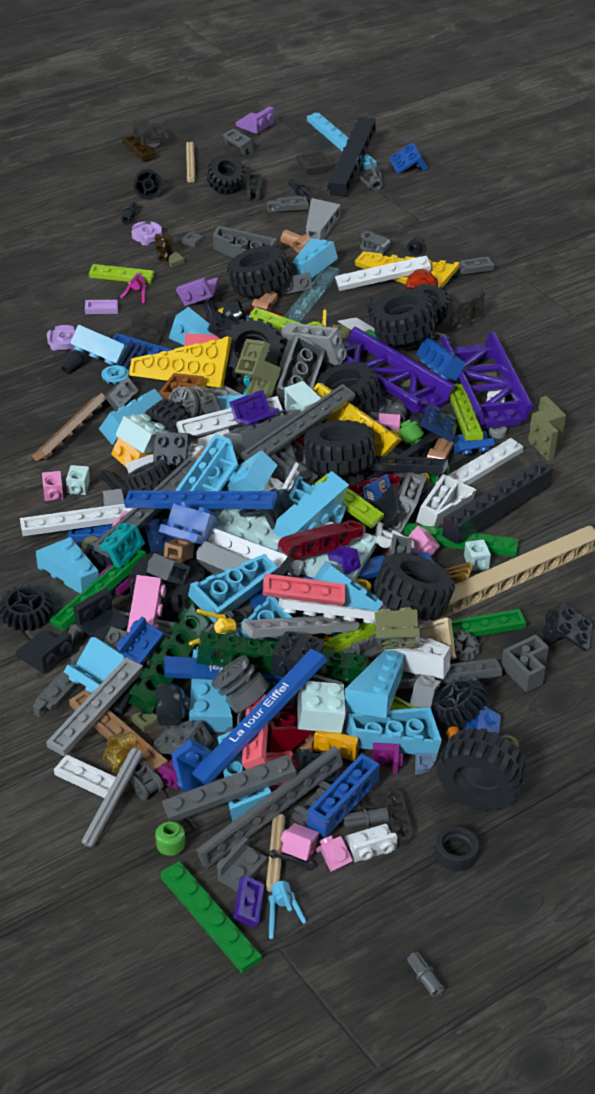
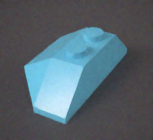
M215 434L175 491H221L238 467L231 440Z

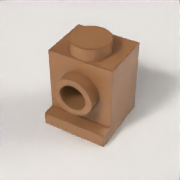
M179 538L165 543L164 556L184 563L186 560L193 558L194 543Z

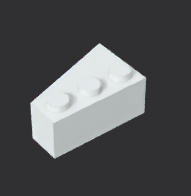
M443 474L421 505L416 522L425 526L438 527L443 524L445 516L472 501L477 489Z
M419 638L418 648L385 649V651L394 650L405 654L403 671L444 679L450 669V647L430 638L427 640Z

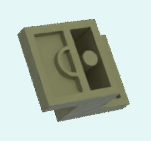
M250 339L245 341L235 373L251 379L246 395L264 390L266 399L274 394V387L279 379L281 368L265 361L269 353L270 343Z
M547 396L540 398L539 411L532 413L528 440L547 461L554 459L556 445L562 443L566 415Z
M404 607L400 608L399 611H391V609L385 608L375 612L374 625L377 650L419 647L420 633L417 610Z

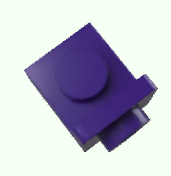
M340 546L327 553L329 561L342 564L344 574H350L361 567L358 551L355 548Z

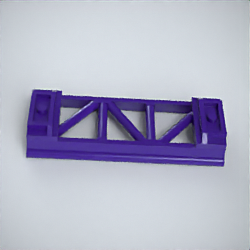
M356 326L353 327L349 340L343 343L347 356L341 364L344 362L359 363L360 354L365 350L377 356L378 358L365 364H368L375 370L380 388L403 401L406 408L414 413H424L427 405H435L438 408L444 407L456 387L453 383ZM388 363L395 368H375L374 366ZM379 374H398V375H395V376H393V377H391V378L385 379L384 377L380 376ZM409 377V393L394 383ZM417 381L427 386V388L416 392Z
M495 332L489 333L485 345L467 347L459 346L452 348L446 336L441 337L443 346L466 362L458 377L480 425L485 424L486 428L520 425L521 421L527 420L530 410H533L534 406ZM492 357L496 363L470 366L477 360H486ZM498 371L503 378L477 372ZM466 377L493 384L470 386ZM502 390L484 404H479L474 395V392ZM510 392L515 400L497 403Z

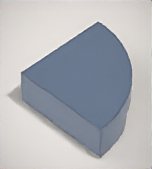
M416 753L415 775L424 774L432 770L437 761V754Z

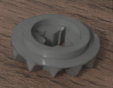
M460 630L453 633L456 659L464 662L473 660L479 653L480 643L477 642L476 636L471 635L470 631L464 632ZM466 640V646L468 647L462 651V644L460 643Z

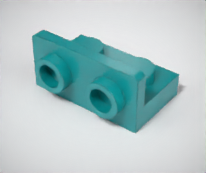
M122 523L117 526L110 536L104 539L99 548L102 551L108 552L115 567L121 568L145 542L136 525Z

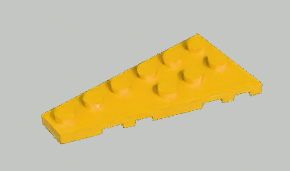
M362 252L355 260V266L369 269L416 257L406 256L404 259L397 258V255L387 257L382 256L381 253ZM428 259L431 271L392 280L413 288L423 283L425 285L427 283H431V285L436 284L438 287L443 288L460 268V262L448 264L446 261L431 262Z
M223 337V339L210 340L206 343H197L171 351H162L158 354L132 358L129 376L168 381L173 373L204 376L207 387L223 389L232 337Z
M318 383L312 389L321 398L332 391L322 383ZM347 403L324 419L325 422L351 420L365 423L374 433L375 456H386L402 440L351 403ZM360 470L361 474L367 476L371 472H363Z

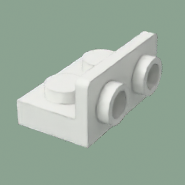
M387 824L346 835L344 836V843L353 861L357 862L396 850L397 835L390 832Z

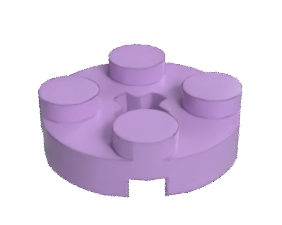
M146 221L136 223L132 227V238L141 242L142 245H149L150 242H155L154 236L156 233L162 236L161 226L155 222H151V224H146Z
M70 325L56 326L52 332L49 330L47 342L51 349L54 351L75 350V346L71 344L76 330Z

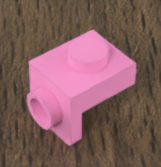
M331 835L321 840V846L315 848L317 853L321 851L330 872L353 861L341 836L333 839Z

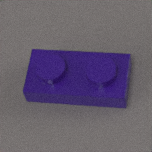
M245 875L239 880L234 919L253 928L259 923L264 890L263 883Z

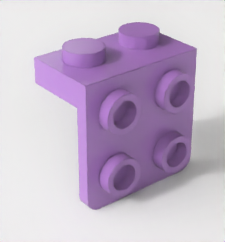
M269 106L258 114L250 113L237 121L236 126L257 134L274 123V108Z
M205 278L177 287L176 292L185 306L189 304L194 305L201 300H209L213 297L219 279L214 278L207 281Z

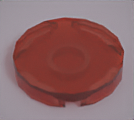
M417 269L407 278L406 287L412 290L415 289V286H420L423 283L425 285L427 283L438 285V280L429 270Z

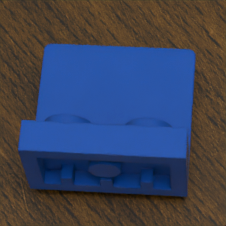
M413 142L389 158L397 174L414 163L418 168L421 167L423 171L429 169Z
M189 739L171 753L173 767L178 779L177 784L183 791H190L204 786L191 773L212 752V750L192 739Z

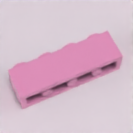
M137 575L127 629L128 633L133 622L139 620L141 616L146 618L147 623L159 630L157 621L158 616L161 617L163 605L160 604L161 597H164L166 593V585H164L161 578ZM156 648L150 654V656H153L155 654Z

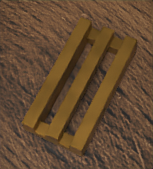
M470 562L446 568L445 570L452 576L454 583L468 580L473 566Z

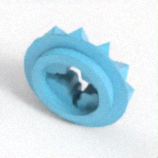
M113 365L102 371L103 381L108 384L114 383L115 385L129 377V371L123 366Z

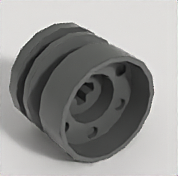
M205 386L178 387L170 394L169 401L172 400L175 404H178L190 419L205 415L200 405V397L212 392Z
M241 656L227 664L211 683L214 689H219V695L229 694L225 702L235 713L252 705L269 687L268 681L261 673L252 674L255 666L251 663L249 664L247 656Z

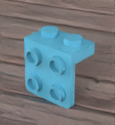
M92 637L77 664L67 665L64 673L69 675L71 681L83 684L88 692L93 693L125 659V656L100 639Z

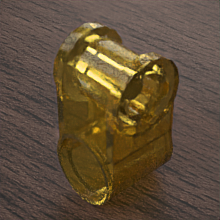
M127 732L109 737L102 760L113 768L115 775L120 771L130 750L137 747L135 735Z

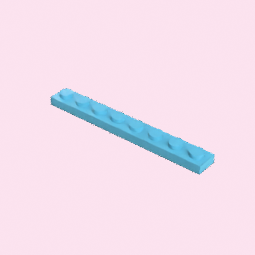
M313 113L307 116V121L343 151V147L346 146L347 139H349L320 113ZM367 153L360 166L363 170L371 168L369 158L372 157ZM372 158L374 167H376L377 162Z

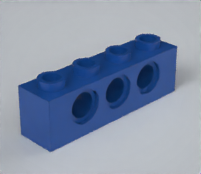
M426 336L416 353L421 358V362L427 364V367L433 369L435 373L448 381L450 378L456 381L466 363L440 343Z
M361 754L307 810V827L319 832L321 836L326 838L379 781L380 764Z

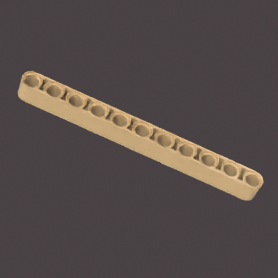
M586 526L470 577L468 580L455 584V591L446 612L437 619L446 618L595 551V529L592 526Z

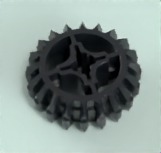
M29 584L27 587L22 585L20 588L14 587L13 591L7 590V594L2 595L0 600L1 619L3 623H6L8 627H13L14 630L21 628L23 632L25 629H30L31 631L34 627L39 629L40 624L46 625V621L50 620L51 615H53V600L49 592H46L44 588L39 589L38 585L31 587Z
M461 676L458 680L453 679L451 683H446L444 688H440V692L436 693V698L433 699L432 709L437 720L444 726L449 725L453 727L456 725L460 727L462 723L467 724L469 720H473L475 716L480 715L479 712L485 709L484 705L488 703L487 691L484 685L475 677L470 678L466 676L463 678Z

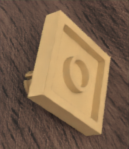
M447 617L418 625L420 638L425 640L430 638L449 646L450 660L456 659L450 618Z

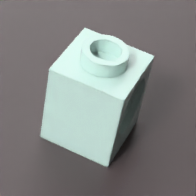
M71 465L66 478L67 493L86 495L90 483L89 467Z
M485 541L465 542L464 557L466 562H470L473 566L471 571L489 569L491 554Z

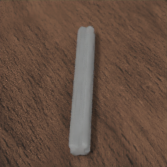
M137 748L130 750L84 835L82 843L85 846L91 848L96 843L143 753Z

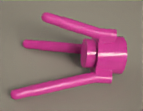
M136 273L129 281V286L120 298L123 299L131 288L134 290L142 289V303L144 304L145 289L147 287L144 284L145 278Z

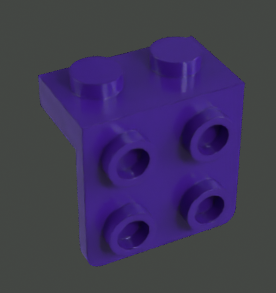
M264 390L256 391L229 402L235 422L243 423V425H256L260 423L259 420L276 417L275 414L280 412L279 408L268 406Z

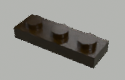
M135 134L122 138V143L142 161L155 158V152Z

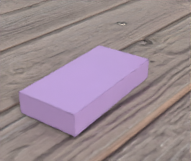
M86 300L85 314H118V300Z

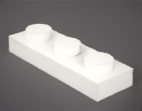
M66 755L54 768L56 776L103 798L106 797L116 778L69 755Z

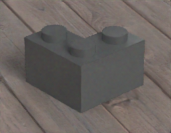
M533 635L503 650L501 668L527 693L543 685L545 667L543 665L546 664L549 647L537 635Z

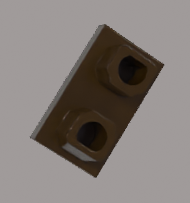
M156 233L154 237L158 260L166 262L168 257L174 253L173 237L167 233L162 236Z

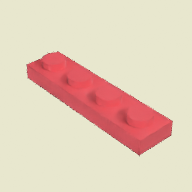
M265 574L263 577V596L343 606L345 603V584Z
M266 694L262 695L252 705L246 708V716L257 706V704L266 696ZM268 723L243 748L242 765L246 770L266 763Z

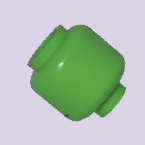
M409 419L400 424L402 428L399 429L398 433L405 445L412 446L424 436V431L418 421L411 422Z
M168 821L159 825L155 833L158 851L167 856L179 854L185 847V831L183 826L174 821Z

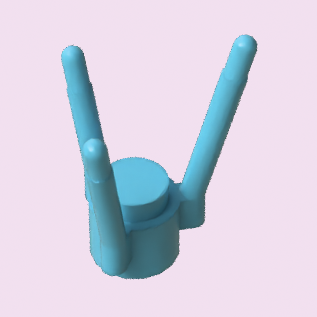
M286 881L276 882L271 887L272 895L269 896L270 939L274 938L276 903L279 906H286L288 911L292 910V903L303 924L306 923L295 895L291 892L290 885Z

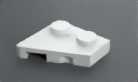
M379 522L375 533V543H378L379 546L388 548L393 534L403 536L395 530H392L391 533L384 530V524ZM412 540V543H411V551H410V554H412V552H413V550H414V541H413V540Z

